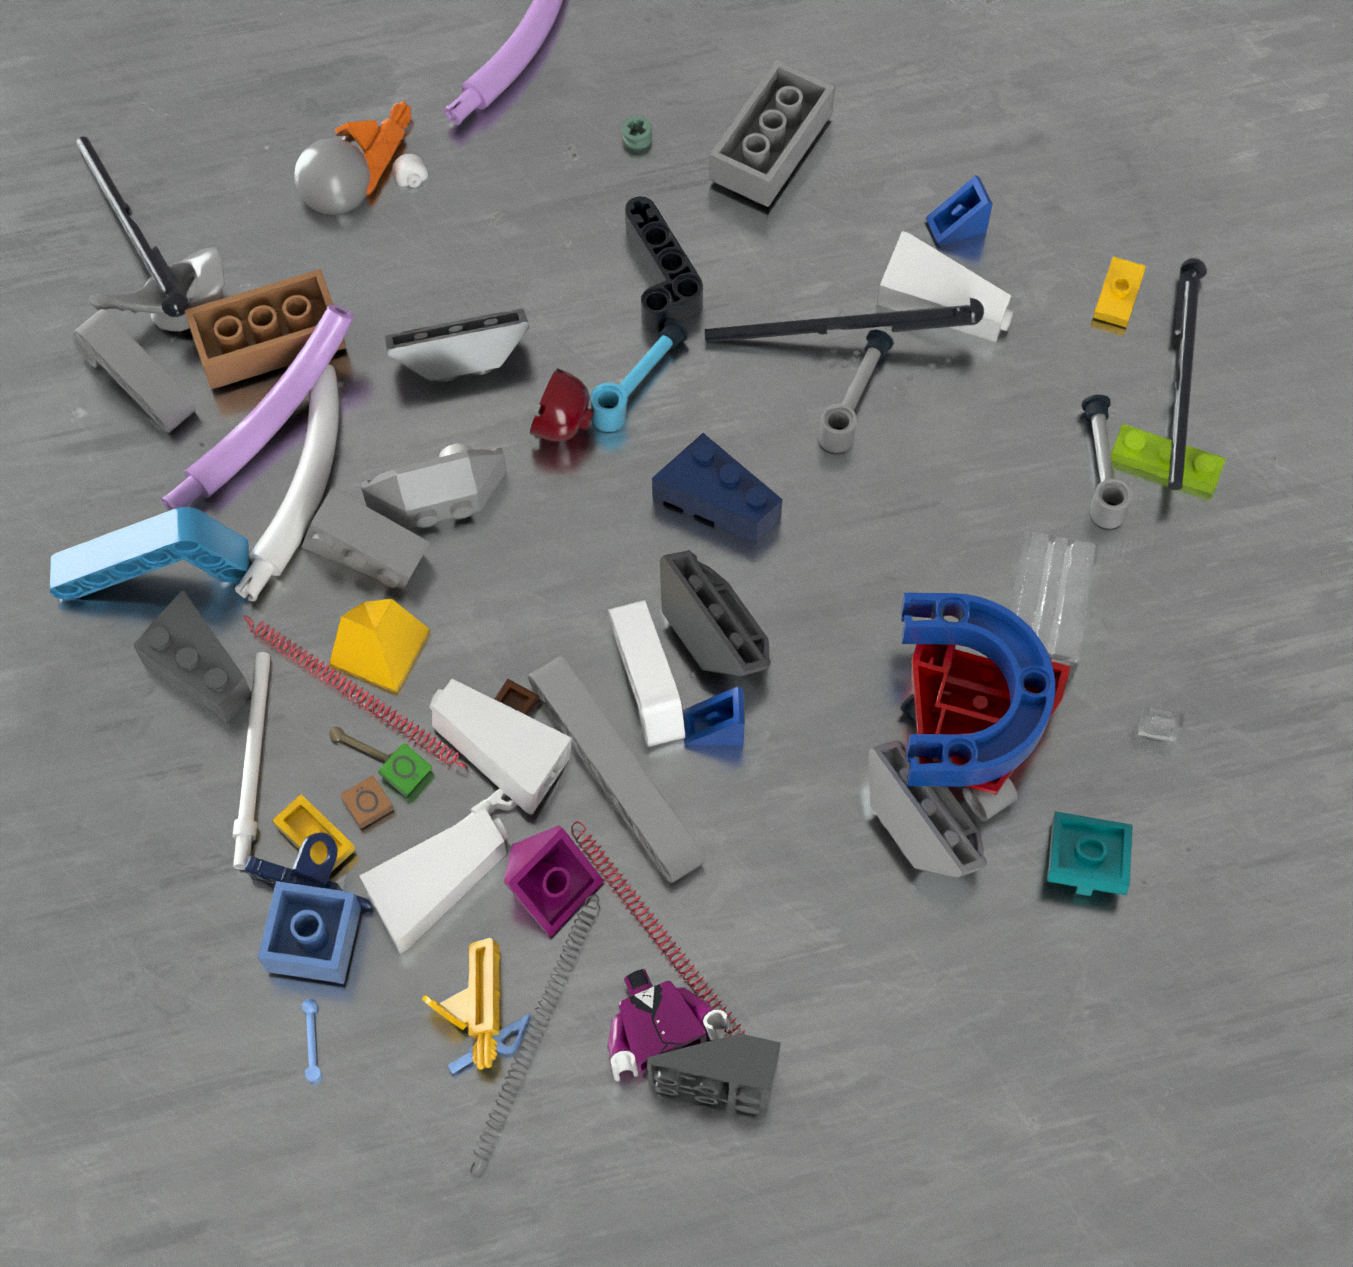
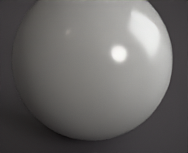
M325 138L313 142L300 154L295 165L294 181L299 196L311 209L323 214L337 215L353 210L364 201L370 181V169L365 156L356 146L342 139Z

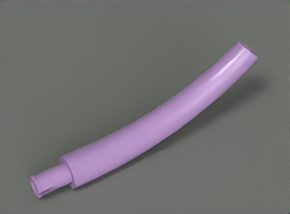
M563 0L532 1L523 19L504 45L488 62L462 84L463 93L449 106L444 108V113L450 122L454 121L455 125H459L474 109L484 110L519 76L546 39L556 20Z
M332 304L328 305L304 347L266 396L229 434L184 471L186 479L168 495L161 498L163 505L168 511L187 507L200 495L208 499L266 445L315 385L345 337L355 317L354 314L343 307Z

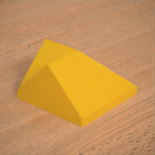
M393 599L362 602L341 616L329 665L397 694L430 634V629Z

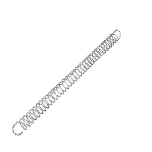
M591 895L585 901L586 904L587 900L590 897H597L598 903L596 908L586 905L581 906L580 910L582 912L577 913L579 919H575V925L571 927L573 932L568 933L570 939L565 940L567 946L562 947L564 952L559 954L561 959H558L556 961L558 966L553 967L556 973L550 974L552 979L547 981L549 986L544 988L546 993H543L541 995L543 1000L538 1001L541 1007L535 1008L538 1014L532 1015L535 1021L529 1022L532 1028L526 1029L529 1035L523 1036L526 1042L520 1043V1046L523 1049H517V1053L520 1056H514V1060L517 1063H511V1067L514 1070L507 1071L509 1076L511 1077L504 1078L507 1084L501 1085L504 1091L498 1092L501 1098L495 1099V1102L498 1105L492 1106L493 1111L496 1113H489V1117L492 1120L485 1121L489 1127H483L482 1129L485 1134L479 1135L480 1139L483 1142H476V1145L480 1149H473V1153L482 1160L477 1170L474 1172H472V1166L474 1164V1161L472 1162L470 1166V1172L472 1174L476 1173L479 1170L483 1161H488L487 1159L478 1155L475 1151H481L491 1154V1152H488L487 1150L480 1147L478 1143L494 1147V1145L485 1141L481 1136H486L497 1140L496 1137L490 1135L484 1129L494 1130L499 1133L501 1132L500 1130H497L490 1124H488V1122H494L500 1125H504L503 1123L494 1119L491 1116V1114L507 1118V1116L497 1112L494 1109V1107L510 1111V1109L498 1103L497 1100H502L513 1104L512 1101L507 1100L500 1093H506L516 1097L515 1094L507 1091L503 1086H509L519 1090L518 1087L512 1085L506 1079H513L522 1083V1080L515 1078L509 1072H517L524 1076L526 1075L525 1073L518 1071L512 1065H520L527 1069L529 1068L528 1066L517 1061L516 1057L532 1061L531 1059L520 1054L519 1050L535 1054L534 1052L526 1049L522 1044H530L536 1048L538 1047L536 1044L529 1042L525 1037H533L539 1041L541 1040L539 1037L532 1035L528 1030H536L542 1034L544 1033L542 1030H539L532 1026L531 1023H538L545 1027L547 1026L546 1024L539 1022L537 1019H535L534 1016H541L548 1020L550 1019L549 1017L539 1013L537 1009H544L550 1013H553L552 1010L542 1006L540 1002H547L553 1006H556L555 1003L546 1000L543 997V995H549L553 998L559 999L558 996L549 993L546 990V988H552L558 992H562L561 989L553 987L549 983V981H554L561 985H565V983L553 978L552 975L556 974L560 975L563 978H568L566 975L557 972L555 968H562L568 972H571L570 969L561 966L558 963V961H565L570 965H574L573 962L565 960L561 956V954H567L573 958H577V956L565 951L564 948L568 947L575 951H580L578 948L570 946L567 943V941H574L577 944L583 945L582 942L573 939L570 936V934H576L582 938H586L585 935L575 932L573 930V927H578L584 931H589L587 928L579 926L576 923V921H583L584 923L591 925V922L580 918L579 914H585L590 918H595L593 915L585 913L582 910V907H587L596 910L600 901L597 895Z

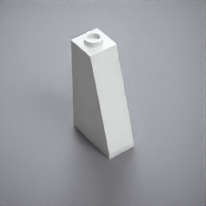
M902 231L880 283L877 305L895 311L970 305V298H975L984 306L983 319L976 325L949 328L996 342L1000 331L1008 330L1014 311L1008 309L1011 295L910 233Z
M454 679L450 680L444 690H437L430 702L429 709L432 710V727L517 805L532 815L569 761L572 738Z
M486 809L359 876L366 893L400 954L407 951L507 855L504 840L509 838L508 833L499 818L492 820Z

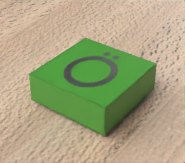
M403 742L377 773L407 797L433 767Z

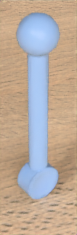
M306 999L302 1003V1011L306 1013L309 1067L305 1070V1077L309 1082L316 1083L322 1077V1072L317 1067L314 1013L318 1005L315 1000Z

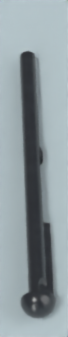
M84 136L77 139L76 145L164 298L162 303L163 312L170 317L184 315V310L189 307L188 298L184 295L157 246L151 249L142 231L130 217L132 215L130 206L124 202L89 139Z
M1197 258L1187 259L1180 267L1175 335L1181 334L1178 361L1180 381L1174 382L1176 396L1168 488L1171 490H1180L1183 487L1199 281L1207 274L1205 263Z
M970 298V305L705 329V341L710 343L809 333L823 335L828 334L827 330L835 329L853 330L892 326V332L976 325L984 317V306L979 300Z

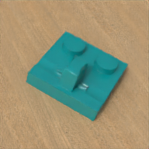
M1055 811L1052 820L1047 881L1076 886L1075 893L1091 896L1093 890L1127 895L1130 886L1133 825Z

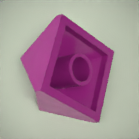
M559 825L512 844L504 877L506 886L546 935L550 937L604 881L563 827Z

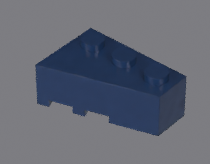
M704 433L697 437L652 478L653 500L660 503L664 501L682 508L684 513L693 517L697 514L713 521L714 526L754 543H757L781 521L783 499Z

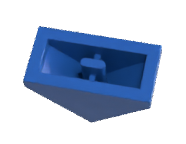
M975 175L925 218L939 245H946L987 233L993 203L980 177Z
M735 687L683 709L684 745H744L743 688Z

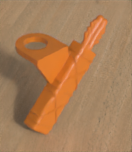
M402 101L400 104H394L392 111H390L391 119L383 120L379 126L376 120L347 122L335 129L336 136L352 135L364 151L363 155L370 169V181L366 195L374 191V187L377 186L378 180L391 161L392 155L401 143L400 141L403 139L405 131L402 128L408 127L409 120H412V114H410L412 108L409 105L407 106L405 101Z

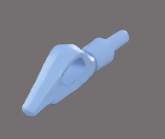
M530 1013L526 1014L521 1020L518 1019L501 1029L499 1035L492 1036L497 1041V1045H495L497 1047L496 1051L503 1054H510L516 1051L531 1018ZM518 1033L512 1045L507 1046L503 1044L510 1034L516 1035ZM473 1045L468 1048L469 1052L447 1065L452 1074L473 1062Z

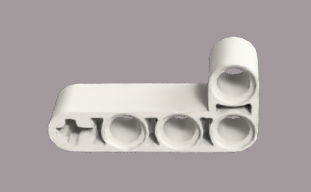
M645 600L608 609L613 635L638 705L640 723L647 747L685 738L682 707L678 690Z

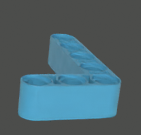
M176 508L52 555L50 558V594L59 599L79 598L181 560L187 561L219 581L240 583L250 568L249 541L196 508Z

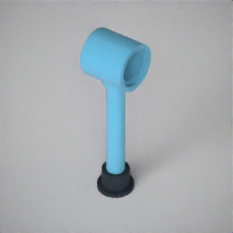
M668 318L664 323L665 328L659 333L660 339L619 385L615 383H602L593 389L591 393V409L594 410L591 421L597 429L604 432H613L625 424L628 395L670 348H675L680 341L684 342L688 339L689 333L682 323L676 319ZM605 406H612V407H614V408L606 409V408H603V407H605Z

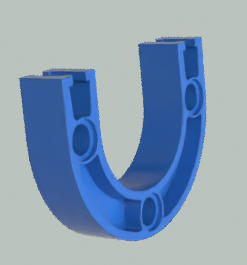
M904 593L901 605V622H904L902 644L959 645L974 649L997 665L1004 675L1010 691V708L997 723L985 730L960 735L910 734L906 748V760L910 762L907 786H972L1006 775L1017 768L1033 752L1044 733L1052 711L1055 697V678L1052 663L1045 646L1033 629L1022 618L991 600L958 593ZM953 616L958 619V622H949L943 617ZM912 617L931 618L932 620L912 621ZM1025 686H1035L1040 690V693H1031L1026 690ZM914 756L937 758L939 763L918 764V758H914ZM959 756L965 759L967 764L956 765L949 758Z

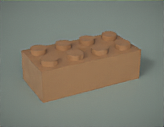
M321 269L184 310L211 389L291 365L313 333L328 305H334ZM344 338L337 350L347 348Z

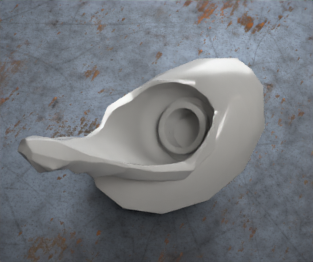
M216 247L199 249L181 261L174 262L169 267L184 295L188 298V309L221 298L225 284L224 269L220 253ZM152 277L148 279L142 289L130 294H94L89 297V302L97 310L117 308L121 311L130 310L133 313L141 311L151 313V320L162 330L180 332L190 328L186 314L180 317H170L163 312L162 303L164 298Z

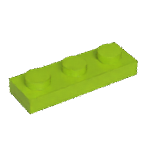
M1122 423L1111 452L1112 461L1168 479L1172 440ZM1186 445L1183 485L1213 494L1226 458Z

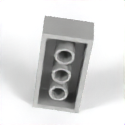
M776 60L710 153L709 180L769 207L833 113L835 87Z

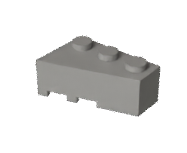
M331 488L312 520L301 548L376 578L386 586L404 590L430 542L338 490Z

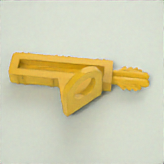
M492 938L472 942L469 945V987L441 1003H438L426 994L422 997V1000L428 1006L460 1029L464 1030L466 1026L468 1027V1035L477 1039L472 1047V1050H474L472 1052V1061H474V1064H477L479 1070H483L485 1067L491 1068L492 1060L496 1059L497 1047L495 1045H497V1041L492 1036L499 1035L500 949L499 944Z

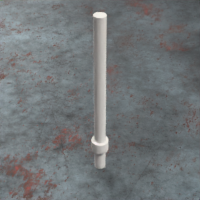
M258 652L255 656L239 816L234 821L232 837L236 840L233 867L240 870H245L246 863L251 854L252 841L256 840L257 822L254 821L271 659V655L266 652Z

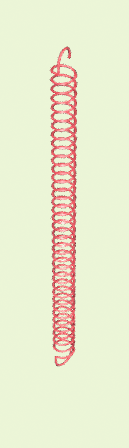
M244 616V619L251 625V633H256L257 637L261 636L262 640H267V644H272L274 648L277 647L278 651H283V654L288 655L290 659L294 658L296 663L299 662L300 666H305L306 670L310 669L312 674L316 673V676L321 677L322 681L327 680L328 685L332 684L333 688H338L339 692H344V696L349 695L351 700L355 699V703H360L361 707H366L367 711L372 710L373 715L377 714L379 719L383 718V722H388L389 726H394L395 730L400 729L401 734L405 733L407 738L411 737L412 741H417V745H422L423 749L428 748L429 753L434 752L435 757L440 756V760H445L447 765L455 762L465 769L468 768L462 762L458 763L455 761L459 752L454 755L451 762L447 763V758L453 752V748L449 750L444 759H441V755L447 749L448 744L442 748L440 754L436 755L435 752L440 747L442 740L437 743L433 751H430V746L435 742L436 737H433L429 746L424 747V743L429 739L431 733H428L423 742L419 744L418 740L424 734L425 729H422L417 739L413 740V735L419 729V725L414 728L410 736H407V731L414 724L413 721L410 722L406 731L402 732L401 728L406 724L408 718H405L401 726L396 728V724L402 718V714H400L396 718L395 723L391 725L390 720L395 716L397 710H394L389 720L385 721L384 717L391 710V706L385 710L382 717H379V712L385 707V702L381 704L378 712L373 713V709L378 705L380 699H377L372 708L368 709L367 706L374 699V695H372L366 705L363 706L362 701L368 696V691L363 694L361 701H356V698L362 693L363 687L357 691L354 698H351V694L356 690L357 684L353 685L349 694H345V690L349 688L352 680H349L344 690L341 691L339 688L345 682L346 676L341 679L337 687L334 686V683L341 676V672L337 673L332 683H329L328 680L334 675L335 669L330 671L327 679H323V675L327 673L330 665H327L322 675L318 676L317 672L323 667L324 661L318 665L315 672H312V668L318 663L319 658H315L311 667L307 668L306 665L312 660L313 654H310L305 664L302 665L301 661L306 657L308 650H305L300 660L296 661L295 657L302 651V646L296 650L294 657H290V653L294 651L297 643H294L289 653L286 654L284 650L291 644V639L287 640L283 649L280 650L279 646L285 641L286 635L281 637L277 646H274L273 643L280 637V632L275 634L272 642H268V639L274 634L275 628H272L267 638L263 639L262 636L268 631L270 625H266L261 635H258L257 632L263 627L264 621H261L256 631L253 632V619Z
M574 822L571 826V832L575 838L576 836L573 833L574 824L579 823L585 829L578 835L576 843L581 844V849H585V854L590 855V860H594L593 864L595 866H598V871H603L602 876L607 877V882H612L611 888H616L615 892L617 894H620V899H625L624 904L629 905L630 911H634L633 916H639L638 922H643L642 927L647 928L648 934L652 933L651 939H656V945H661L660 950L665 951L666 957L670 956L669 962H675L674 968H679L678 973L684 974L683 979L688 980L687 985H693L692 991H698V996L699 992L704 987H706L709 982L705 983L699 989L694 990L696 984L700 982L704 977H701L696 982L689 984L690 980L694 976H696L699 973V971H696L692 976L688 978L684 977L688 971L695 967V965H692L688 970L684 972H680L681 968L685 964H687L690 961V959L686 960L680 966L676 967L675 965L681 958H683L686 955V953L682 954L678 959L671 961L673 955L680 951L681 948H678L672 954L666 955L667 951L671 947H673L676 944V942L672 943L668 948L662 949V946L667 941H669L672 938V936H669L662 943H657V941L660 937L665 935L668 930H665L658 937L653 938L654 933L658 931L660 928H662L663 925L661 924L654 931L648 932L649 928L652 925H654L658 921V919H655L648 926H644V923L648 919H650L654 915V913H651L644 920L640 921L639 919L642 914L646 913L649 910L650 907H647L640 914L635 915L636 910L642 907L645 904V902H642L634 909H630L632 904L638 901L641 896L636 897L631 903H626L627 899L636 893V890L632 891L627 897H621L622 894L628 889H630L632 885H628L623 891L617 892L618 888L627 882V879L623 880L618 886L613 887V883L619 878H621L623 874L621 873L614 880L608 881L609 877L618 871V868H615L610 874L604 875V872L610 867H612L614 865V862L610 863L605 869L600 870V866L607 862L610 857H606L601 863L595 864V861L601 856H603L605 854V851L601 852L596 858L591 859V855L598 851L601 848V846H597L592 852L587 853V849L593 846L597 840L592 841L587 847L583 848V843L588 841L592 837V835H588L582 842H578L579 837L586 831V828L581 822ZM711 988L705 994L700 995L699 997H702V999H704L705 996L713 990V988ZM718 994L714 995L711 999L707 1000L706 1002L710 1003L714 998L718 996ZM720 1000L717 1004L713 1005L712 1007L715 1009V1007L722 1002V1000ZM738 1024L735 1028H733V1030L731 1031V1033H730L729 1036H731L732 1033H733L738 1027L741 1026V1024Z

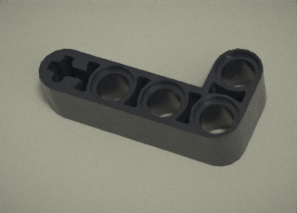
M642 196L630 199L625 206L626 233L657 283L646 289L641 295V320L646 329L660 332L665 328L664 323L668 318L676 319L682 323L701 313L703 309V282L654 202Z

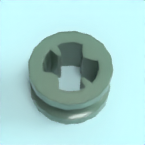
M633 116L624 121L622 134L625 144L634 149L647 147L652 141L650 121L642 116ZM637 129L643 130L642 135L637 133V136H633L631 134L632 130H635V132H637Z

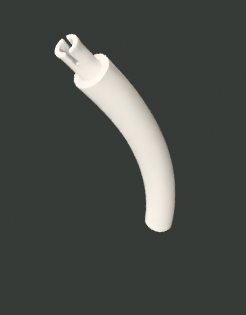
M330 364L327 365L309 392L307 432L292 483L272 522L249 554L252 565L240 583L235 587L236 592L246 599L249 594V601L254 602L257 600L259 593L271 575H281L304 538L324 494L333 463L339 421L337 378L335 368Z

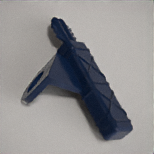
M313 833L305 838L292 869L249 856L245 866V871L250 877L256 880H263L266 883L276 884V881L343 891L338 883L328 881L337 859V846L333 838L325 833ZM317 841L323 842L327 847V857L321 864H315L310 857L311 847ZM356 895L361 907L370 908L372 906L369 899Z

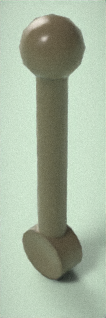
M332 727L329 731V737L333 741L341 740L384 762L393 754L387 755L344 734L343 729L340 727Z

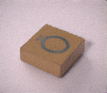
M374 775L340 794L342 801L360 829L394 810L392 803Z

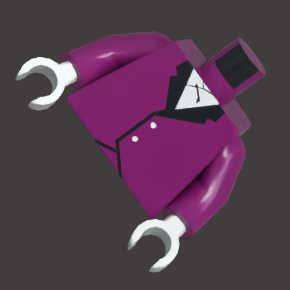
M645 969L630 973L624 978V982L631 997L618 1003L619 1013L611 1020L607 1043L614 1080L620 1081L619 1073L624 1070H631L634 1077L648 1070V1057L705 1043V1029L711 1041L718 1039L715 1031L719 1028L725 1027L731 1032L733 1029L726 1013L723 1010H715L708 1002L685 987L676 988L671 981H665L653 987Z

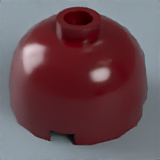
M559 368L554 371L539 403L541 405L538 411L540 416H534L530 428L531 435L551 442H564L573 438L580 428L587 430L594 410L588 408L590 394L587 386L581 379Z

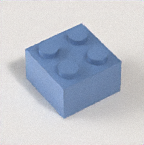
M276 881L258 954V959L264 970L270 973L344 984L361 911L355 893Z

